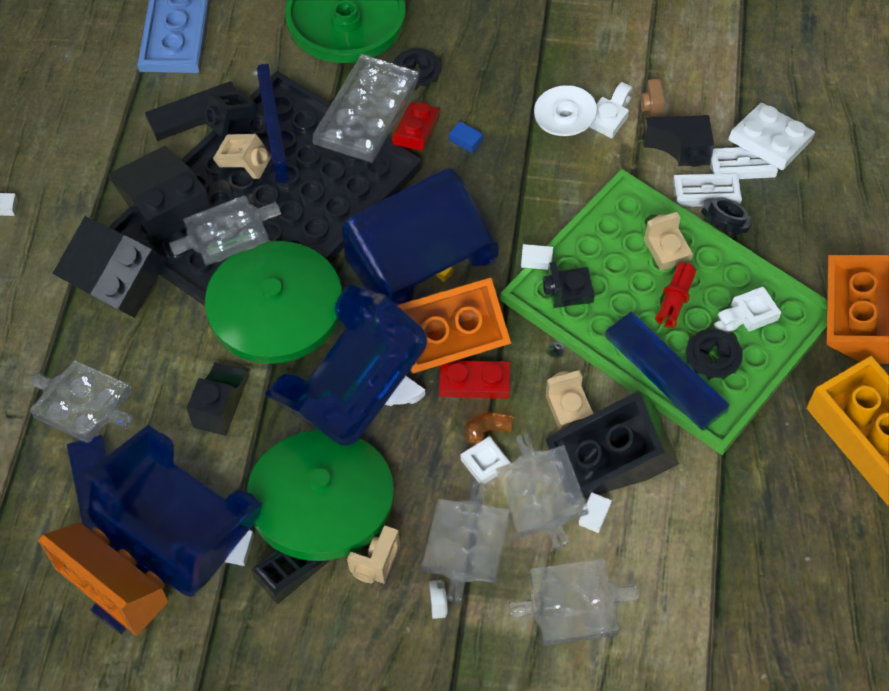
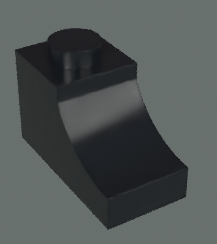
M709 115L646 118L642 137L644 148H655L670 154L677 160L678 166L698 167L710 165L714 140Z
M214 362L208 376L205 379L198 378L187 405V411L193 428L227 435L249 378L247 369Z

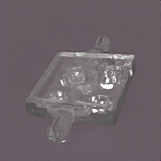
M244 195L184 218L188 236L169 242L174 256L194 249L201 255L205 265H209L268 242L269 239L263 226V221L281 215V212L276 202L257 209L249 203Z
M74 360L63 373L53 379L39 372L34 373L35 377L32 376L30 379L31 386L43 390L41 398L30 409L33 417L86 443H89L101 428L110 421L125 429L133 421L132 414L119 410L120 406L132 394L129 384Z
M523 433L527 444L526 447L520 434L515 440L522 456L513 463L496 468L519 538L538 531H549L554 549H561L557 535H559L563 548L569 545V541L566 538L562 525L570 520L589 514L564 445L548 451H535L530 434Z
M478 482L472 483L469 501L457 502L438 499L422 567L424 572L442 574L451 579L446 596L447 600L454 602V597L456 603L462 602L465 582L479 580L497 583L511 515L509 509L490 507L483 504L487 485L480 482L479 486Z
M604 559L530 569L531 600L509 602L511 619L534 615V619L540 628L543 646L618 635L620 631L616 615L617 603L638 601L639 591H637V584L615 588L608 577Z

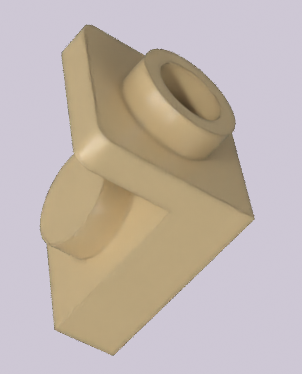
M256 134L226 135L213 160L219 167H244L253 179H259L271 159V153Z
M678 212L668 215L661 214L647 222L644 242L660 271L675 267L680 262L687 263L692 260L693 253L678 228L681 219Z
M580 370L573 372L562 371L547 380L545 396L559 431L593 414L581 386L583 376Z
M384 525L380 537L375 536L372 539L368 550V557L353 552L349 553L347 558L349 571L353 573L356 579L365 583L377 581L385 584L400 547L399 531Z

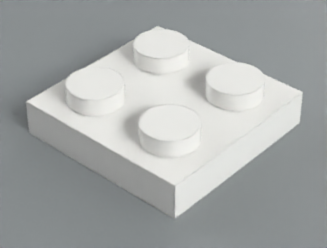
M761 102L732 129L728 140L777 168L784 170L812 141L815 131L809 129L803 123L778 112L774 107L767 106Z

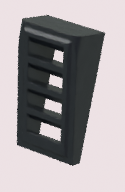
M277 550L251 570L254 579L279 604L330 560H306L307 564L302 566L294 557ZM286 561L295 569V572L292 574L282 566ZM275 570L283 577V580L277 582L271 575Z

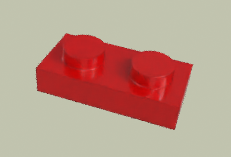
M410 102L393 134V145L424 151L439 120L440 108L431 107L426 103Z
M452 361L440 365L439 397L509 399L510 362Z

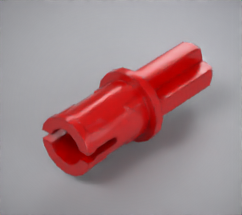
M680 262L677 265L669 286H666L663 290L664 299L655 316L658 324L661 325L664 318L668 316L664 327L674 328L676 326L683 305L690 299L688 292L696 275V269L692 264Z

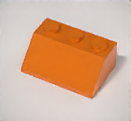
M828 255L827 345L858 362L872 356L878 364H889V255Z
M492 278L406 302L388 309L397 341L412 374L511 344Z
M79 522L43 534L38 539L55 570L136 637L168 603L163 591L165 587L163 581L151 571L144 574L136 568L137 561L124 549L116 552L109 546L111 543L109 538L96 527L90 531Z

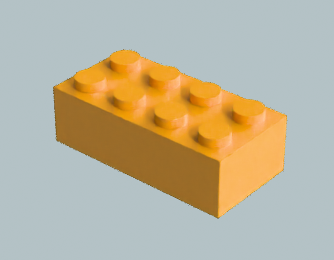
M869 356L816 387L806 409L889 506V375L872 356Z

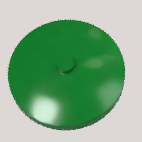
M287 0L285 17L289 35L301 50L324 61L353 63L373 58L386 51L397 41L405 26L406 8L405 0Z
M269 241L241 249L218 267L207 287L205 309L214 336L227 350L249 361L275 364L302 358L323 345L339 323L343 309L341 283L335 269L321 254L301 244L286 241Z
M333 430L302 432L278 442L258 460L251 472L247 486L249 514L259 535L274 549L288 556L309 561L338 559L348 556L350 552L355 553L366 547L375 536L377 537L381 533L384 525L386 526L394 502L392 474L381 454L366 441L351 434Z

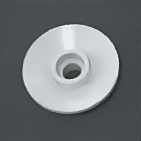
M558 86L547 90L538 98L534 107V116L537 124L546 132L557 136H572L585 131L593 124L597 115V105L591 94L575 86Z

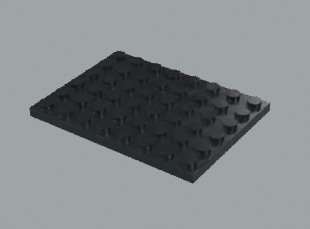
M276 71L249 96L259 105L256 117L243 118L240 121L230 120L227 135L256 134L271 153V159L259 179H253L244 167H219L213 158L226 136H219L213 130L181 159L191 168L206 189L212 215L156 244L152 242L130 208L117 218L109 228L147 246L166 258L167 261L159 275L205 306L207 287L215 271L226 259L248 246L269 241L293 242L315 250L330 263L350 242L349 234L371 221L422 168V159L401 146L393 145V142L279 71Z

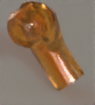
M483 413L466 422L464 438L468 443L478 444L483 440L484 432L489 430L512 433L514 416Z

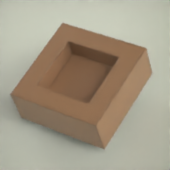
M648 80L646 93H641L642 112H647L648 118L662 117L665 101L661 80Z

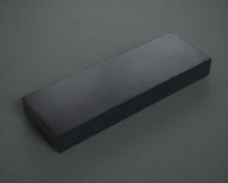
M232 81L145 112L146 119L156 140L159 141L205 124V110L208 105L209 95L237 91Z

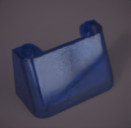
M453 168L442 170L356 213L345 222L342 228L345 260L385 316L389 315V308L412 301L414 286L468 258V261L473 266H487L498 257L499 247L463 179Z
M348 284L335 303L336 317L347 329L310 378L305 382L294 374L281 375L265 394L277 405L330 440L345 446L355 443L362 436L422 355L427 345V336L423 328L384 294Z
M150 425L144 427L85 473L83 513L90 526L98 528L113 544L127 551L147 569L177 591L189 597L195 596L206 586L258 520L261 512L262 503L257 501L252 494L236 490L228 495L225 500L175 465L172 440Z

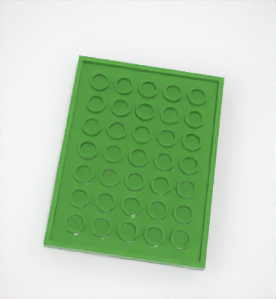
M623 169L547 245L553 247L552 262H556L558 271L588 267L595 295L594 303L553 308L551 295L545 296L542 278L544 275H548V270L524 268L500 293L501 302L630 392L635 393L639 390L654 403L657 411L720 455L727 451L827 330L826 298ZM678 212L681 217L678 228L693 253L692 260L688 263L692 264L696 269V275L688 292L690 299L683 305L676 326L668 328L664 327L668 316L664 318L661 325L656 322L655 316L664 299L663 290L666 286H669L677 266L660 271L644 242V236L648 221L661 214L668 215ZM764 287L781 311L778 321L749 332L745 325L742 324L729 333L739 342L743 352L741 365L735 374L727 376L724 380L712 378L709 381L701 373L695 375L694 368L691 364H687L686 355L687 344L691 337L702 330L716 329L714 324L721 321L718 313L725 309L733 308L731 304L734 297ZM714 346L713 350L708 354L713 364L718 359L717 346Z

